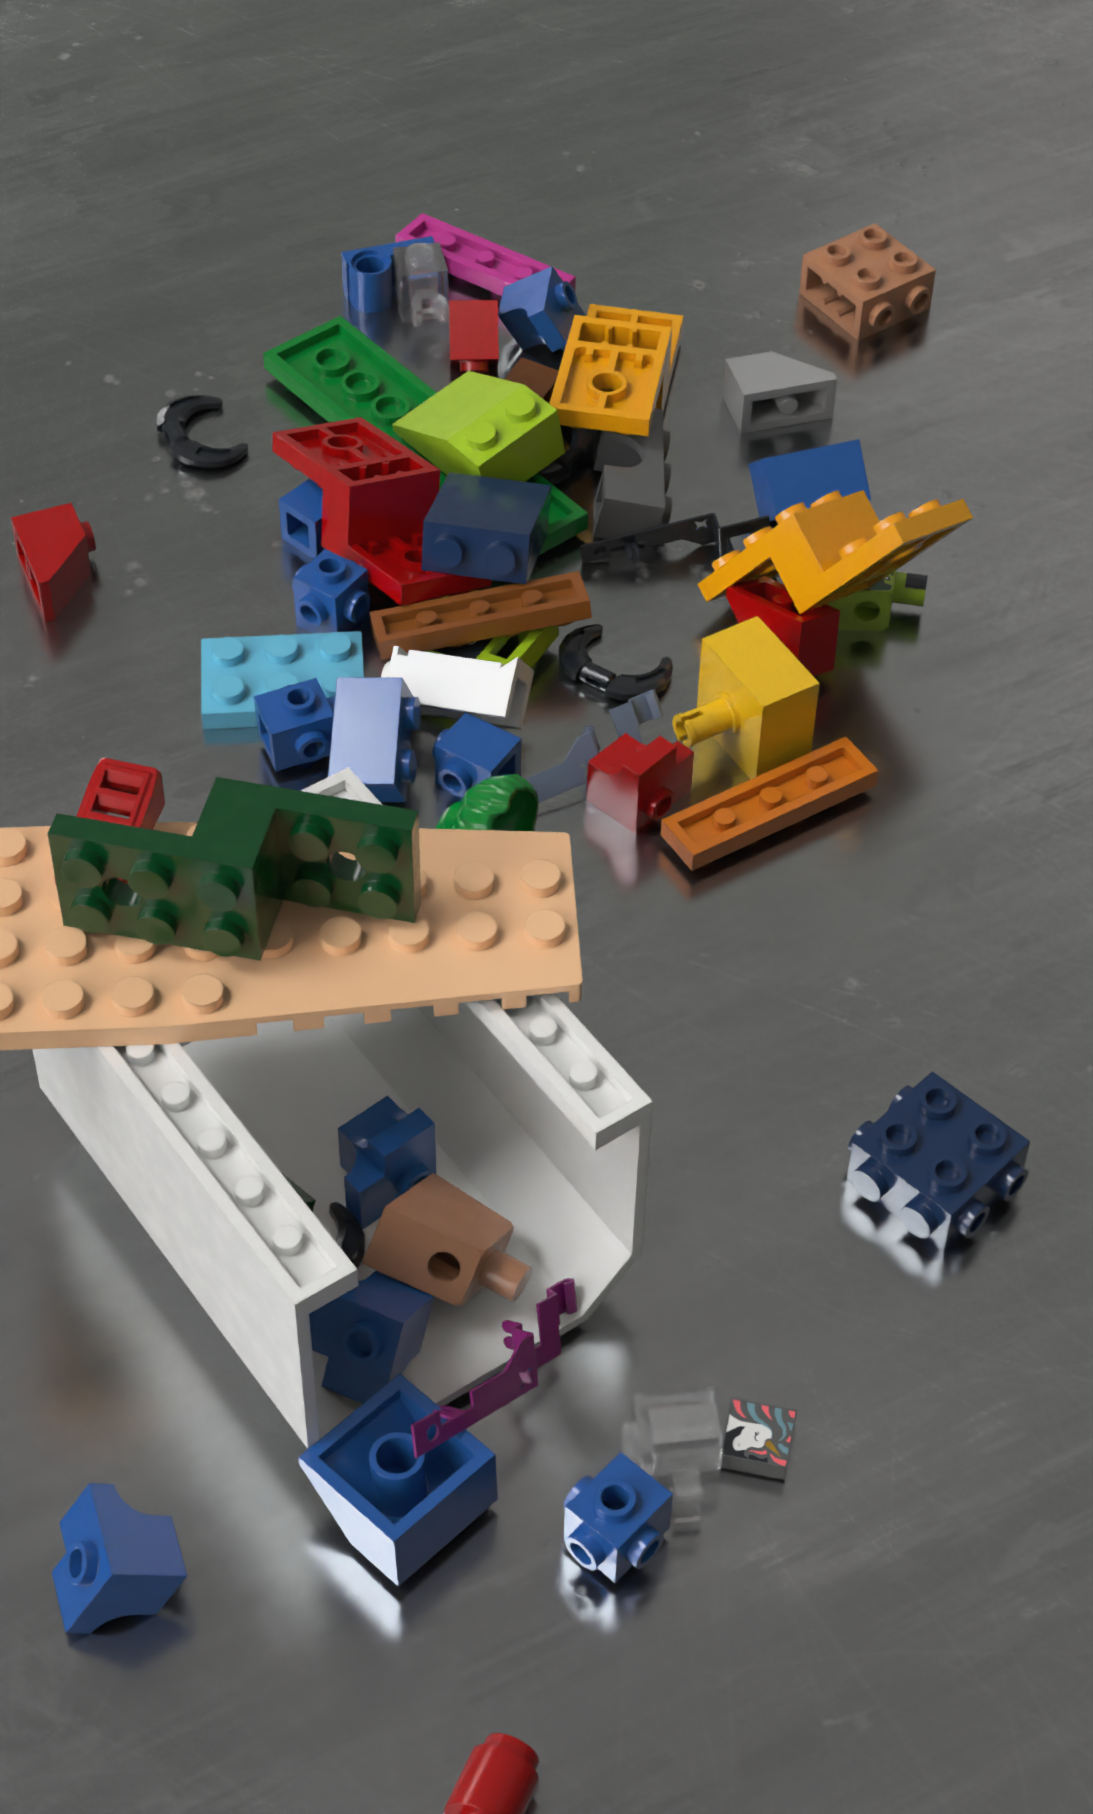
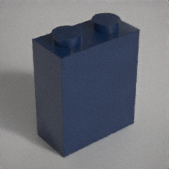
M449 472L424 519L421 570L527 584L548 534L551 485Z

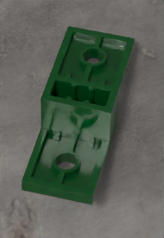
M216 777L192 836L56 813L47 833L63 926L79 928L89 933L102 932L146 940L157 945L169 944L209 951L225 957L237 956L261 961L283 900L302 903L310 907H325L365 914L378 919L388 918L415 923L421 905L419 811ZM339 852L350 853L355 856L356 860L346 858L339 854ZM118 878L128 880V884L120 881Z

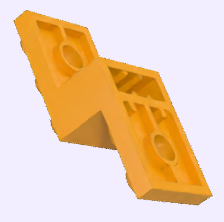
M589 304L586 316L574 315L549 403L558 410L560 425L571 428L617 432L624 435L649 436L655 408L664 410L682 336L684 315Z
M837 490L813 502L809 509L806 508L804 502H801L779 513L775 517L778 523L773 529L771 526L765 527L745 538L743 543L746 549L742 552L735 550L715 560L711 564L714 572L697 585L706 602H710L726 596L727 587L763 576L774 579L780 575L799 614L871 588L973 519V516L964 499L941 506L938 499H934L908 514L909 518H906L903 511H900L879 521L864 490L844 497Z

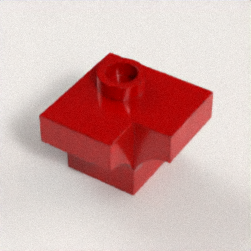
M625 733L588 761L586 800L634 834H637L653 820L658 821L665 817L673 804L691 791L694 751L679 741L672 744L662 736L645 745Z

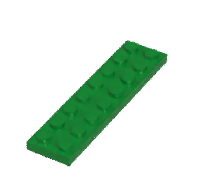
M338 316L263 353L264 369L329 423L362 417L434 465L393 431L392 424L437 392L342 316ZM441 470L439 491L447 477ZM536 473L525 481L551 485L548 534L539 555L588 529V512L543 476Z

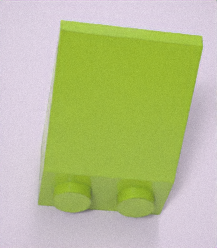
M467 371L392 424L393 431L446 475L452 472L525 482L565 453L557 409L524 384L472 371Z

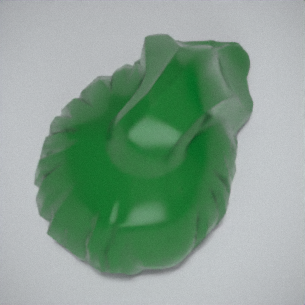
M518 774L489 777L469 788L465 792L462 801L448 807L441 816L436 829L535 831L539 804L537 791L530 782Z

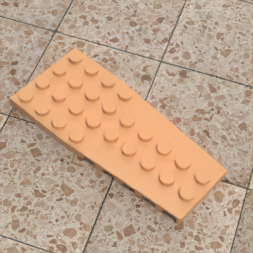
M156 822L153 830L192 836L197 822ZM50 826L0 828V1050L175 1044L258 1035L257 1023L293 1020L294 1031L325 1028L324 1017L363 1013L364 1023L369 1024L391 1021V1010L433 1006L434 1017L459 1014V1003L500 999L502 1010L526 1007L527 996L568 992L570 1003L579 1002L582 999L583 979L570 836L566 832L419 828L421 905L415 923L388 918L378 919L365 914L325 907H310L302 903L283 900L261 961L237 956L225 957L209 951L169 944L157 945L146 940L102 932L89 933L79 928L63 926L47 834ZM339 852V854L346 858L356 860L355 856L350 853Z

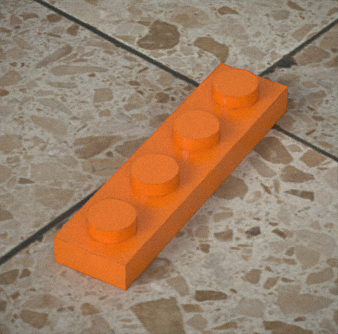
M845 736L662 819L661 836L693 871L875 787L879 770Z

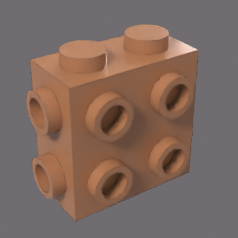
M874 223L803 254L799 294L859 341L930 309L936 269Z

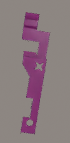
M566 1278L547 1288V1298L536 1304L540 1338L539 1345L535 1346L534 1334L524 1331L521 1323L510 1320L502 1322L503 1330L506 1333L512 1334V1337L507 1336L504 1338V1345L506 1348L514 1350L504 1371L470 1390L471 1407L465 1411L450 1406H440L441 1410H433L431 1414L412 1424L411 1432L415 1458L432 1450L539 1385L537 1368L562 1354L559 1315L565 1312L568 1315L577 1312L574 1279ZM440 1417L449 1420L441 1424ZM435 1424L437 1428L436 1435L429 1441L427 1437L428 1429L431 1425Z

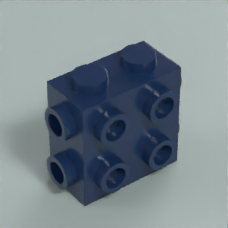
M932 1071L914 1088L910 1085L902 1088L892 1100L888 1111L875 1123L868 1120L856 1130L848 1145L851 1155L847 1180L853 1183L856 1190L864 1198L874 1202L877 1201L901 1219L905 1227L912 1234L920 1238H926L944 1252L961 1235L966 1238L973 1236L985 1222L990 1208L1000 1198L1008 1201L1019 1192L1029 1173L1024 1166L1030 1141Z

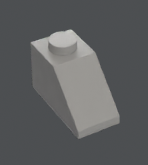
M772 351L725 359L722 399L740 434L833 418L837 377L833 372Z

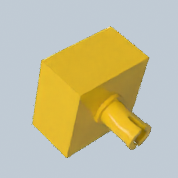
M756 616L702 638L697 708L673 716V730L678 741H683V745L688 748L714 737L748 778L752 779L811 752L820 683L767 625Z

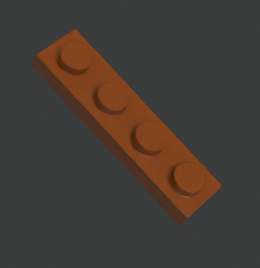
M579 571L527 581V584L515 583L369 612L380 660L391 658L394 646H399L407 653H409V650L424 652L444 647H461L469 642L499 636L512 637L524 631L550 626H566L575 621L592 618L590 599Z

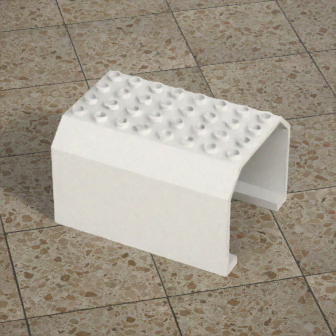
M349 767L301 790L381 804ZM555 993L527 996L526 1007L502 1010L500 999L459 1003V1014L434 1017L433 1006L391 1010V1021L365 1024L363 1013L324 1017L325 1028L294 1031L293 1020L257 1023L258 1035L194 1041L183 1047L179 1043L32 1050L42 1091L307 1449H309L362 1405L360 1402L321 1386L328 1357L312 1350L309 1314L358 1286V1281L368 1278L373 1272L377 1271L363 1263L360 1264L357 1270L335 1242L338 1236L337 1226L329 1214V1206L332 1202H338L346 1207L344 1176L348 1173L340 1166L338 1128L387 1095L406 1113L409 1114L419 1107L435 1123L436 1175L509 1220L514 1226V1232L505 1253L532 1267L529 1281L515 1302H511L486 1287L480 1290L463 1306L452 1305L434 1297L421 1351L408 1364L402 1375L439 1407L448 1404L505 1369L514 1350L508 1349L504 1345V1338L507 1336L512 1337V1334L506 1333L503 1330V1321L510 1320L521 1323L524 1331L534 1334L535 1346L539 1345L540 1338L536 1304L547 1298V1288L563 1279L572 1278L575 1281L577 1312L569 1315L565 1312L559 1315V1333L561 1336L588 1320L642 1253L653 1101ZM283 1174L316 1200L313 1212ZM380 1218L363 1229L365 1234V1254Z

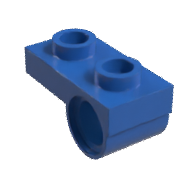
M432 236L341 252L343 292L347 301H350L352 306L358 311L379 313L392 305L394 293L438 286L437 245Z

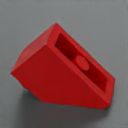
M449 300L450 366L460 365V373H466L467 371L480 374L488 373L489 365H498L499 361L498 300Z
M72 503L11 517L17 557L45 622L56 620L91 575L89 552L96 551L93 531L88 520L79 521Z
M766 576L727 587L726 598L738 623L758 616L813 676L834 670L840 610L826 604L799 614L785 585Z

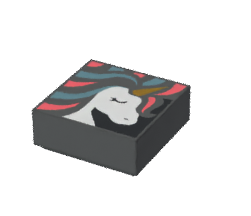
M731 1398L720 1452L719 1467L785 1480L797 1410Z

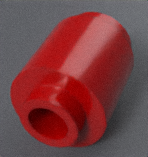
M503 1733L488 1735L484 1744H479L472 1749L446 1803L443 1814H524L539 1782V1776L536 1771L539 1765L538 1755L528 1744L516 1737Z

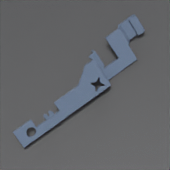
M655 689L630 698L627 703L609 710L618 738L627 733L642 744L643 741L638 729L640 724L664 716ZM585 726V729L582 730L583 735L577 737L563 763L526 778L537 791L539 803L587 783V776L584 778L585 770L580 764H588V761L600 753L599 750L601 749L593 726Z

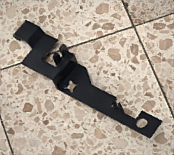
M709 513L580 545L582 563L585 564L609 558V549L623 545L631 561L633 559L632 548L635 555L640 559V550L637 544L639 541H644L645 549L678 540H686L701 545L715 542L718 553L722 557L734 551L730 540L731 537L747 533L751 535L770 526V517L767 515L720 527L715 513ZM704 520H706L705 523L707 527L700 526L697 528V524L695 522H703ZM599 546L606 547V549L601 553L594 552V550Z

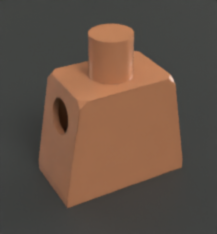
M434 1173L385 1206L362 1262L370 1268L457 1306H463L484 1287L511 1302H515L526 1287L532 1273L531 1266L505 1253L514 1232L512 1223Z

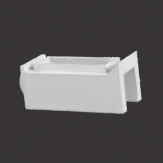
M394 646L391 661L384 665L381 677H403L412 695L419 698L421 715L459 720L466 712L497 727L522 730L534 670L519 657L504 666L498 662L409 650V653H407L399 646Z

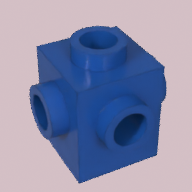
M324 549L309 564L303 565L293 577L292 589L294 592L297 626L311 633L353 632L370 616L369 606L371 598L368 590V569L358 565L356 562L347 560Z
M317 678L253 696L258 734L276 772L306 762L317 761L322 757L330 755L335 697L326 698Z
M620 1452L594 1478L590 1475L583 1477L568 1493L563 1504L565 1509L564 1541L567 1549L583 1567L589 1570L598 1568L616 1583L632 1566H635L637 1569L644 1567L660 1549L664 1540L663 1535L670 1529L673 1493Z

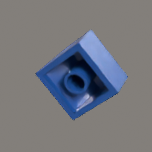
M400 1373L298 1457L299 1465L350 1543L398 1587L498 1500L496 1454L468 1430H463L420 1457H414L411 1425L431 1414L433 1410L441 1409ZM440 1417L441 1424L449 1419ZM435 1424L431 1425L428 1429L427 1437L429 1441L436 1435L437 1428Z

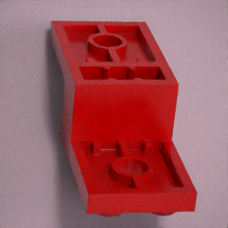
M362 417L273 432L272 452L292 465V468L302 472L316 482L320 488H323L321 546L368 569V582L391 597L397 604L404 606L437 597L469 593L471 590L492 586V580L421 570L423 523L439 493L440 469Z

